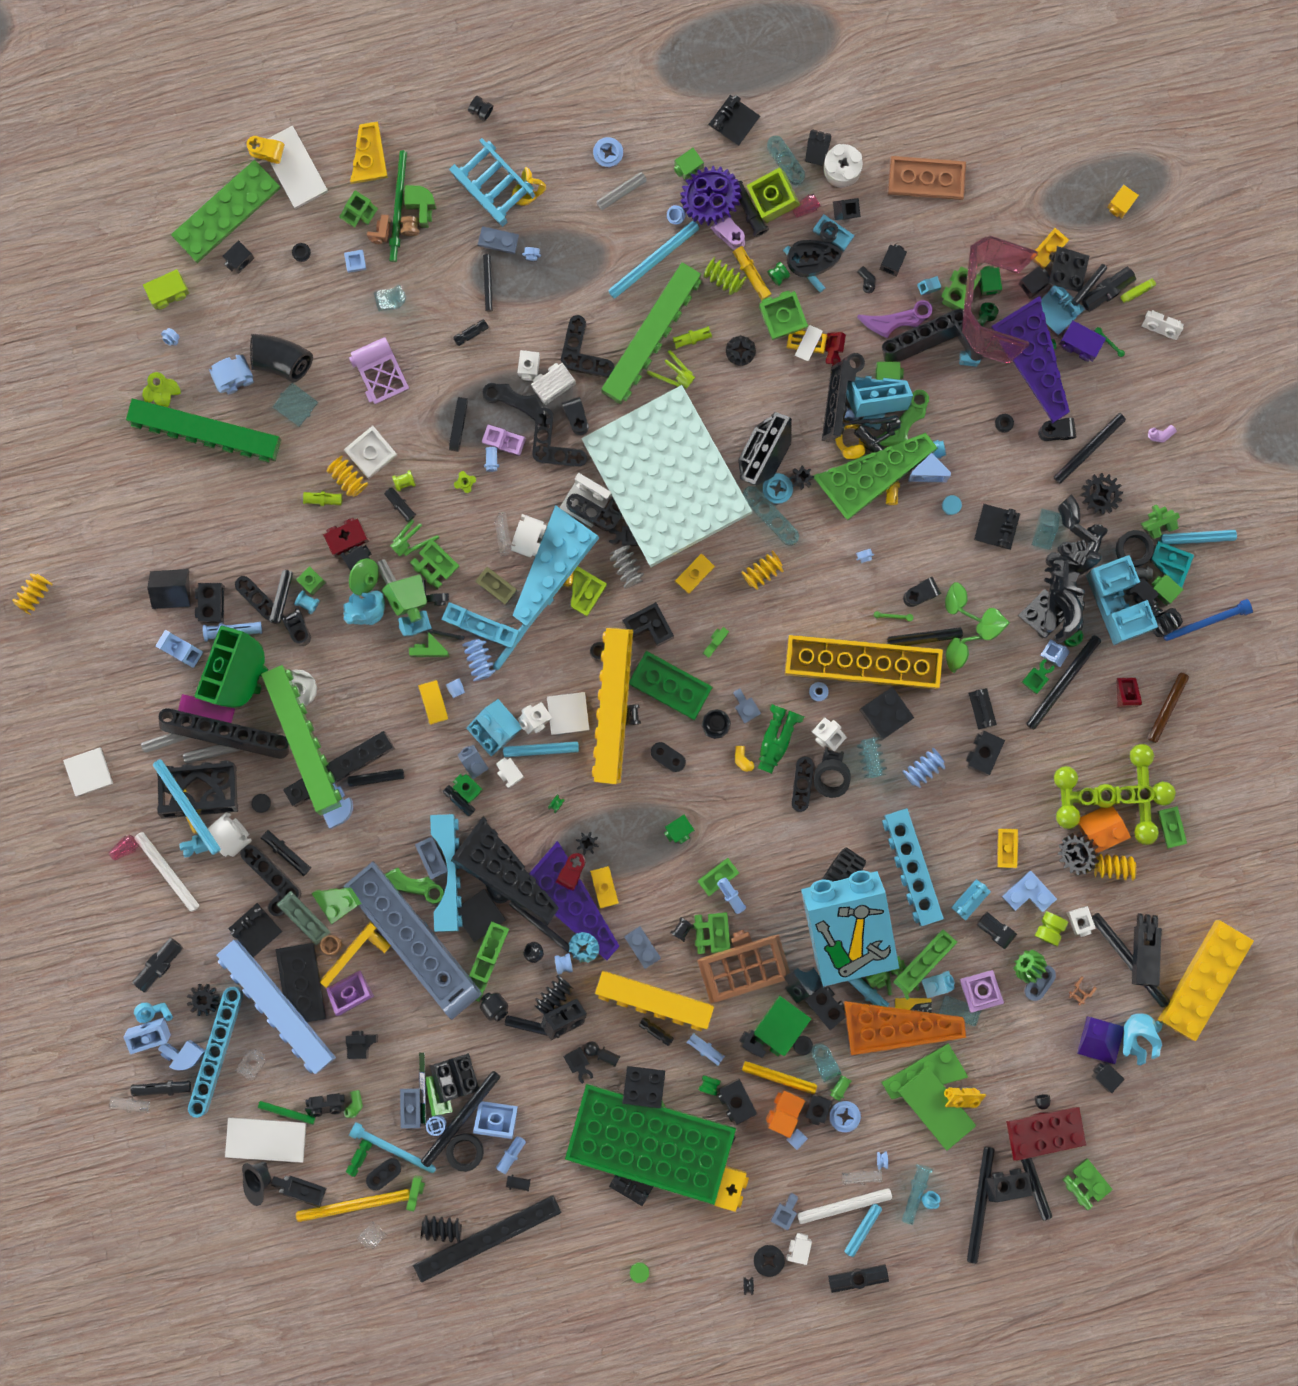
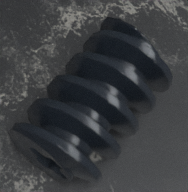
M559 975L556 976L559 981L558 983L551 981L553 988L546 987L548 994L541 992L540 994L543 999H535L538 1005L534 1006L544 1015L549 1013V1011L555 1010V1005L558 1007L562 1006L560 1000L567 1001L565 994L570 996L573 994L570 988H574Z
M425 1215L421 1227V1240L425 1235L426 1241H429L433 1235L434 1241H437L440 1236L442 1242H445L448 1237L449 1242L452 1243L456 1237L457 1243H460L462 1224H460L459 1218H456L455 1222L452 1223L451 1217H448L445 1223L443 1217H440L439 1222H437L435 1216L429 1221L428 1216Z

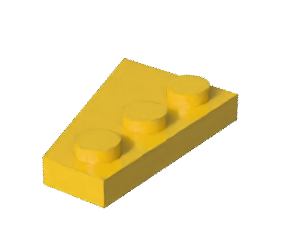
M378 121L360 124L350 183L356 184L388 178Z

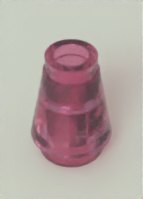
M813 193L810 196L808 194L799 202L800 206L792 211L796 218L818 211L817 208L821 206Z
M129 834L124 836L109 851V855L116 861L135 852L139 844Z

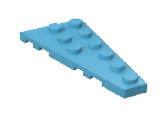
M556 505L513 613V616L528 628L599 539L598 535Z

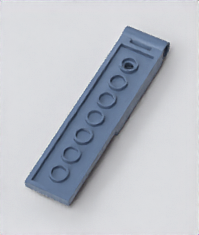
M374 861L343 886L344 888L351 887L362 903L359 907L451 1020L482 995L473 980L426 922L420 919ZM443 975L447 976L446 982L442 980Z

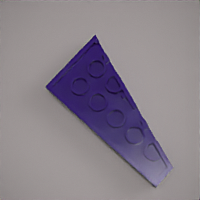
M1039 296L992 325L991 328L1051 422L1054 423L1067 415L1070 410L1062 386L1060 371L1057 367L1050 332L1047 328L1046 317L1041 304V297Z
M557 841L529 875L536 879L538 886L543 891L545 890L559 909L555 916L576 934L585 932L595 937L599 944V954L605 960H608L618 949L619 944L581 879H579L574 891L556 883L568 859L560 843Z

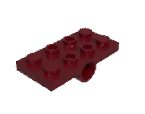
M1080 1107L1036 1113L1029 1117L1006 1121L1012 1156L1015 1161L1087 1146Z

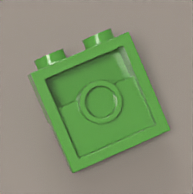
M790 291L782 292L779 294L780 297L774 299L772 297L765 298L759 304L761 315L772 340L808 328L795 291L791 293Z

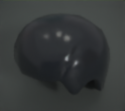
M715 709L709 711L704 716L702 728L707 737L713 739L723 738L731 728V721L725 711Z

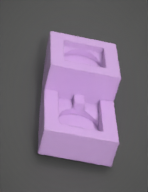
M487 425L482 439L483 444L517 456L521 455L526 438L491 425Z

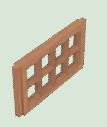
M779 934L697 960L710 1003L719 1002L785 981L784 977L790 973ZM771 945L774 958L762 961L758 948ZM754 950L758 963L746 966L742 953ZM738 955L742 968L730 971L726 958ZM722 960L726 973L713 976L710 963ZM775 961L779 974L767 978L764 965ZM759 966L763 980L751 983L747 970ZM743 971L747 985L735 988L731 975ZM727 976L731 990L719 993L715 980Z

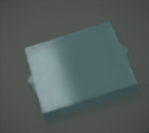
M291 383L285 392L280 394L281 397L274 404L273 408L300 427L305 419L311 416L310 413L318 402Z

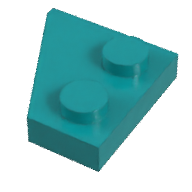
M1158 541L1151 561L1164 575L1167 574L1182 588L1194 554Z

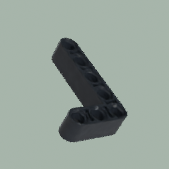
M956 309L886 340L882 344V351L885 362H900L954 337H958L969 357L974 361H979L986 356L985 341L968 312L964 309Z

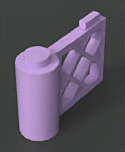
M385 337L351 352L350 362L353 368H358L368 391L365 393L369 402L373 401L374 404H377L409 389ZM392 359L394 364L393 372L383 371L384 362ZM369 369L377 370L378 374L375 382L367 379L364 372ZM396 370H397L399 376L394 375V373H395ZM381 372L391 376L388 386L377 383ZM393 377L401 379L404 387L397 390L391 388L390 385ZM376 385L386 388L384 396L378 399L374 395Z

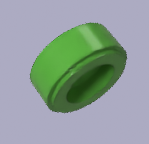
M642 1262L633 1264L630 1268L631 1279L636 1283L645 1282L649 1277L648 1266Z

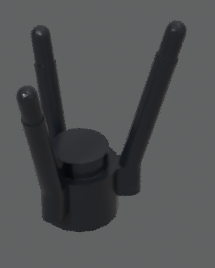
M897 415L851 421V424L881 423L882 430L887 433L870 443L871 446L878 444L889 436L895 435V431L901 427L900 419Z

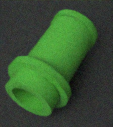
M840 1075L834 1089L830 1090V1096L838 1101L842 1098L844 1099L843 1095L852 1081Z

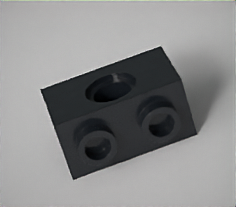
M986 731L981 732V734L978 733L973 742L976 745L974 751H970L966 758V762H968L966 767L989 776L1005 740ZM982 747L989 751L987 758H983L979 754Z
M740 1078L719 1088L720 1093L717 1095L722 1105L726 1103L729 1109L726 1113L731 1122L735 1121L736 1125L757 1115ZM739 1097L742 1100V1104L739 1107H733L731 1105L732 1098Z

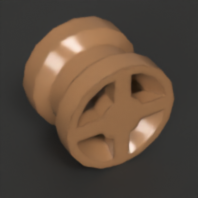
M412 216L402 217L401 223L403 228L401 229V234L404 236L419 235V218Z

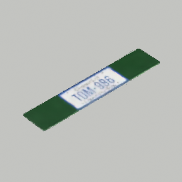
M419 1052L421 1123L426 1124L425 1053Z

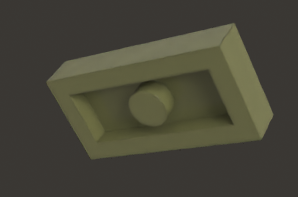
M488 567L484 569L475 581L505 605L517 592L516 588Z

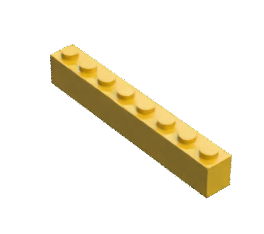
M606 628V631L603 633L605 648L601 654L603 670L600 671L599 676L602 685L598 692L600 708L597 709L596 718L599 722L595 730L597 746L594 747L593 757L596 758L595 766L592 768L594 782L621 783L633 641L632 629Z

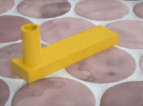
M371 921L320 980L323 986L327 988L366 940H369L383 953L390 948L391 945L375 931L376 926Z

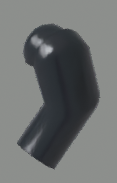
M862 266L857 273L864 279L863 291L870 294L875 290L876 278L868 269Z

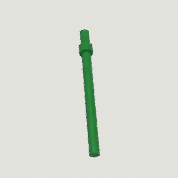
M404 150L399 152L392 237L389 238L390 262H397L398 248H400L401 242L399 232L407 151Z

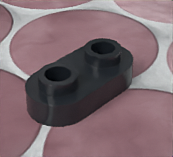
M663 742L655 743L652 746L651 756L655 761L672 772H680L684 769L686 760L682 754ZM662 748L664 750L663 755H658L656 753L657 749ZM674 759L680 761L678 766L673 765L672 761Z
M389 1158L367 1175V1186L375 1191L386 1186L401 1173L402 1165L400 1161L395 1158ZM389 1165H395V1171H390ZM375 1176H378L380 1178L379 1183H375L373 1181V1178Z

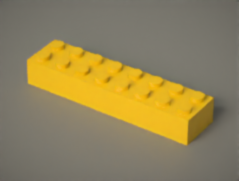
M789 635L785 675L938 690L940 688L943 650Z

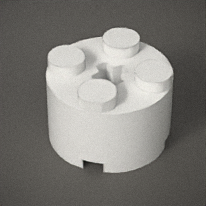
M835 145L827 153L823 171L827 181L838 188L854 184L862 170V155L856 148L850 145Z
M522 514L520 518L522 520L518 524L511 543L515 546L511 545L509 550L531 558L532 555L536 556L540 543H537L538 537L542 539L546 525H543V521Z
M227 812L208 827V830L221 848L220 853L225 857L227 855L234 857L252 840L251 838L247 839L249 833L236 818L231 820L229 818L231 814Z

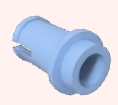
M487 447L485 448L486 464H484L487 472H496L497 468H499V464H497L498 448Z

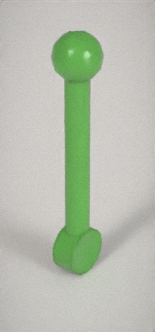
M879 611L873 614L876 619L880 617L906 619L908 622H911L914 618L912 614L894 615L883 614Z

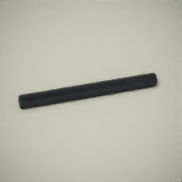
M1093 635L1028 720L1026 725L1030 729L1034 730L1037 728L1101 643V639L1098 636Z
M1099 913L1092 915L1094 925L1132 971L1133 954ZM1144 986L1162 1008L1170 1003V1000L1159 986Z
M492 1071L421 1159V1163L424 1166L430 1167L498 1082L501 1076L497 1072Z
M984 1147L967 1255V1262L972 1264L978 1263L988 1198L985 1178L991 1177L995 1149L992 1147Z

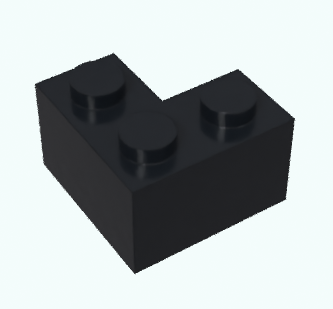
M657 602L622 619L625 628L633 630V638L649 631L657 647L674 639V635Z

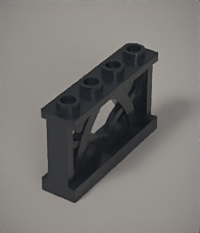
M224 760L218 764L204 762L196 766L192 764H184L181 767L175 768L173 766H166L173 778H177L176 782L182 791L197 778L206 782L212 788L202 795L200 802H195L189 793L183 792L198 815L238 812L237 767L234 762ZM157 773L158 815L161 819L187 817L173 795L169 805H165V792L171 794V792ZM219 773H227L229 780L226 784L219 786L218 784L223 782L224 777L219 779L217 775ZM230 787V799H226L222 790ZM211 795L214 797V800L207 801V797Z

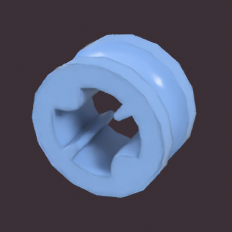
M887 1151L883 1154L877 1152L878 1170H881L882 1167L888 1169Z

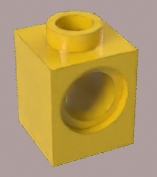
M1123 184L1107 208L1110 209L1109 211L1112 215L1123 218L1139 195Z

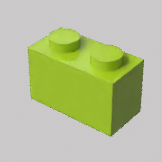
M178 269L143 284L147 296L155 309H164L169 306V303L175 300L181 301L186 298V295L190 294Z

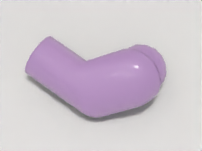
M1172 425L1164 431L1156 430L1153 427L1149 429L1148 437L1152 441L1163 443L1174 435L1177 430Z

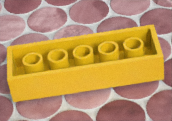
M1215 920L1170 997V1003L1163 1009L1158 1021L1189 1040L1196 1041L1254 940L1221 920Z
M604 970L601 973L595 994L599 995L598 999L607 1002L613 999L617 1001V1005L628 1008V1005L636 1007L635 1011L645 1014L647 1011L654 1012V1017L665 1020V1017L673 1018V1023L684 1025L685 1022L691 1024L692 1029L701 1032L703 1028L708 1029L714 1006Z

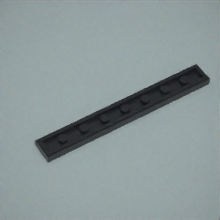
M551 1195L461 1240L460 1243H455L413 1264V1267L422 1283L561 1214L562 1211L554 1195Z

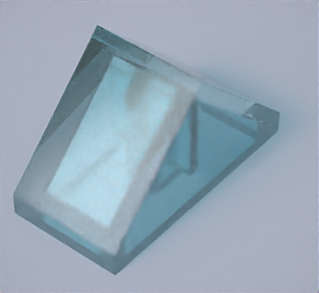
M1041 508L1031 545L1047 550L1051 549L1058 530L1060 513Z

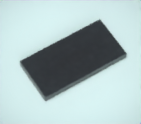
M314 942L275 949L283 995L291 1002L306 1022L327 1019Z

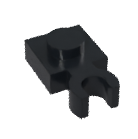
M622 526V532L616 529L609 531L610 534H616L614 540H609L610 544L616 545L622 541V546H639L629 526Z
M581 1047L563 1056L571 1072L575 1073L578 1071V1079L582 1084L584 1083L583 1074L587 1073L591 1079L593 1078V1073L585 1067L590 1063Z

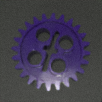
M714 166L709 171L705 167L704 172L698 169L697 176L691 174L693 179H686L688 186H682L684 192L680 193L683 198L680 201L689 218L692 217L694 222L698 220L702 225L706 221L709 226L711 221H714L717 225L718 219L724 222V216L730 218L729 212H736L734 205H740L738 199L742 198L739 193L742 190L738 179L735 178L733 173L730 174L728 169L724 172L721 166L717 171Z

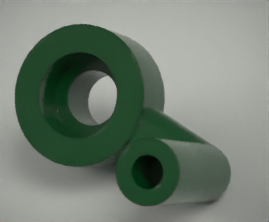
M991 302L983 303L979 309L978 314L980 318L977 320L976 327L980 333L985 322L994 321L999 313L998 307Z

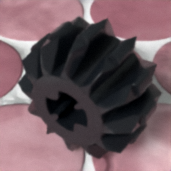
M1169 608L1155 616L1158 627L1152 630V633L1156 637L1168 635L1182 625V616L1177 612L1176 608Z
M198 984V990L194 987L191 988L194 995H187V998L192 999L187 1005H194L191 1009L192 1013L198 1009L197 1016H201L203 1012L205 1016H209L210 1011L216 1012V1008L213 1005H220V1002L215 1001V998H219L220 994H213L217 990L215 987L209 991L210 984H206L204 988L202 984ZM206 996L207 1000L205 1001H207V1004H201L200 1000L202 999L200 997Z

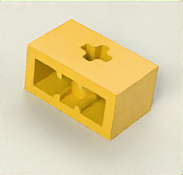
M728 1166L725 1167L714 1206L736 1212L737 1207L741 1208L743 1196H740L742 1188L746 1189L749 1177H746L745 1171ZM731 1184H734V1188L737 1190L732 1191V1194H729L728 1189H726V1187H730Z

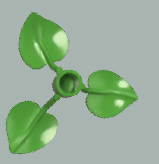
M954 582L947 592L945 598L946 610L953 615L960 611L962 614L980 623L976 627L978 636L962 640L953 638L948 644L946 661L953 673L962 668L968 659L969 649L965 642L977 639L992 640L1010 624L996 608L987 609L982 619L963 610L962 607L967 604L968 596L965 588L958 582Z

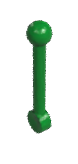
M1100 327L1095 328L1094 332L1105 337V341L1117 352L1119 357L1125 355L1124 350H1120L1102 333Z

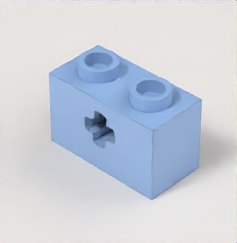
M160 1018L127 1029L124 1040L131 1055L167 1043L171 1034L165 1018Z

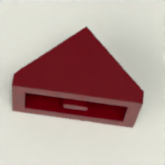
M1136 677L1117 678V708L1141 706L1142 699Z

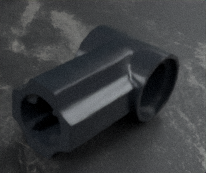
M988 912L976 924L1003 949H1006L1017 936L1015 931L999 922Z

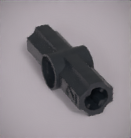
M1127 266L1114 276L1106 278L1082 299L1083 307L1091 312L1105 301L1112 300L1121 293V290L1136 281L1135 273Z
M170 937L161 949L145 963V968L132 983L139 990L146 993L154 982L161 978L170 968L171 962L183 949L181 944Z
M886 1264L828 1275L831 1293L855 1288L862 1289L865 1286L889 1282ZM856 1274H862L864 1276V1279L861 1283H855L853 1281V1278Z

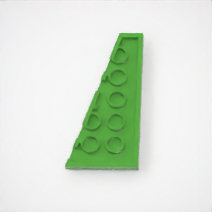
M924 433L813 476L844 517L850 520L925 460L931 453L935 452L938 447Z

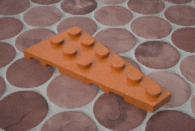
M844 1001L851 1055L966 1038L963 1017Z

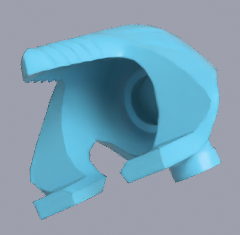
M1137 1013L1131 1015L1124 1025L1123 1054L1126 1057L1129 1054L1136 1055L1137 1065L1141 1066L1146 1063L1147 1052L1137 1043V1037L1140 1035L1146 1038L1153 1047L1151 1058L1159 1057L1162 1042L1157 1033L1161 1031L1162 1023L1159 1021L1155 1022L1148 1014Z

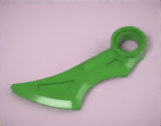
M916 390L912 393L913 398L908 410L899 418L901 423L900 429L895 431V435L879 442L881 446H894L908 440V431L912 424L925 417L929 396L924 390ZM916 395L924 397L925 402L922 405L914 402ZM884 432L883 434L878 436L877 439L886 434L887 432Z
M399 867L385 874L398 891L423 895L430 903H440L444 896V889L429 877L411 879L405 876ZM434 888L440 891V896L436 900L432 899L429 895L430 891Z

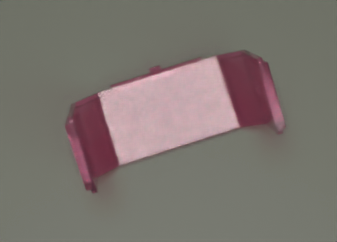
M993 236L984 237L970 246L962 333L976 353L1003 363H1010L1029 346L1028 341L980 326L971 312L974 282L977 274L975 273L976 268L983 263H987L1014 273H1020L1038 255L1037 251Z

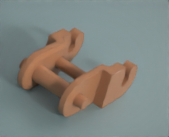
M1083 976L1073 985L1075 989L1069 992V998L1073 997L1079 1002V1006L1081 1004L1084 1005V1000L1087 997H1091L1097 989L1094 986L1088 994L1082 991L1078 985L1084 979ZM1077 990L1084 995L1082 999L1075 994Z

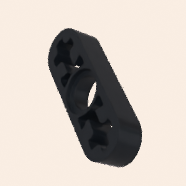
M458 397L449 451L459 452L468 398Z
M246 576L237 578L235 581L236 590L269 621L271 615L267 616L268 611L262 606L268 600L269 603L266 605L272 609L274 602L250 578ZM248 581L247 586L251 590L253 587L256 589L249 593L245 588L240 589V582ZM256 593H260L263 597L262 602L259 604H255L252 601V597Z
M806 756L799 758L796 762L791 806L796 812H804L809 806L814 764L812 759ZM804 760H807V764H810V768H806L805 773L810 774L809 778L807 776H798V772L802 774L803 770L799 764L803 763ZM805 779L808 782V787L805 790H800L797 787L798 780ZM796 791L799 793L807 792V797L803 795L802 798L806 805L802 806L801 809H798V805H795V801L799 800V795H795Z

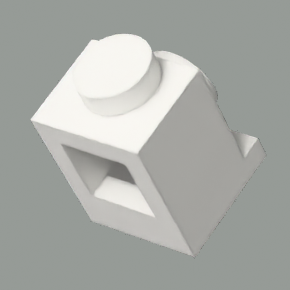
M503 758L496 763L500 770L497 772L503 782L506 780L509 782L506 784L508 788H511L525 778L511 758L508 760Z
M1088 906L1066 912L1075 935L1080 934V937L1092 934L1091 930L1096 929ZM1079 919L1084 921L1082 926H1079L1077 923Z
M797 1233L795 1240H791L789 1252L792 1253L791 1255L787 1254L788 1261L807 1265L812 1244L811 1239H808V1235Z

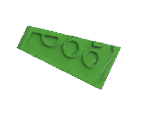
M947 1043L881 1083L890 1098L896 1099L902 1097L898 1090L926 1066L931 1069L943 1085L968 1078V1075L951 1046Z

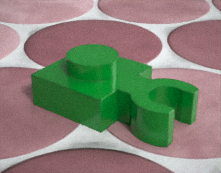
M1046 659L1040 662L1039 670L1035 667L1032 668L1021 682L1035 694H1038L1049 680L1045 675L1051 673L1055 666H1051L1050 669H1045L1044 663H1046Z

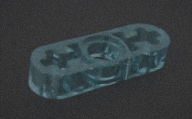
M780 136L770 137L767 142L768 152L777 165L786 173L792 185L798 186L802 184L805 179V171ZM772 142L780 143L779 150L781 151V153L779 154V156H777L779 153L777 148H772ZM783 156H788L791 158V163L789 165H783L781 163V158ZM794 165H795V167L793 168L794 172H795L796 174H799V173L801 174L799 180H798L797 178H794V179L792 178V177H793V172H792L791 168H792Z

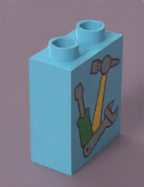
M857 871L846 879L834 882L819 880L814 882L811 887L801 889L815 962L823 987L899 969L886 892L878 871L871 873L868 871Z

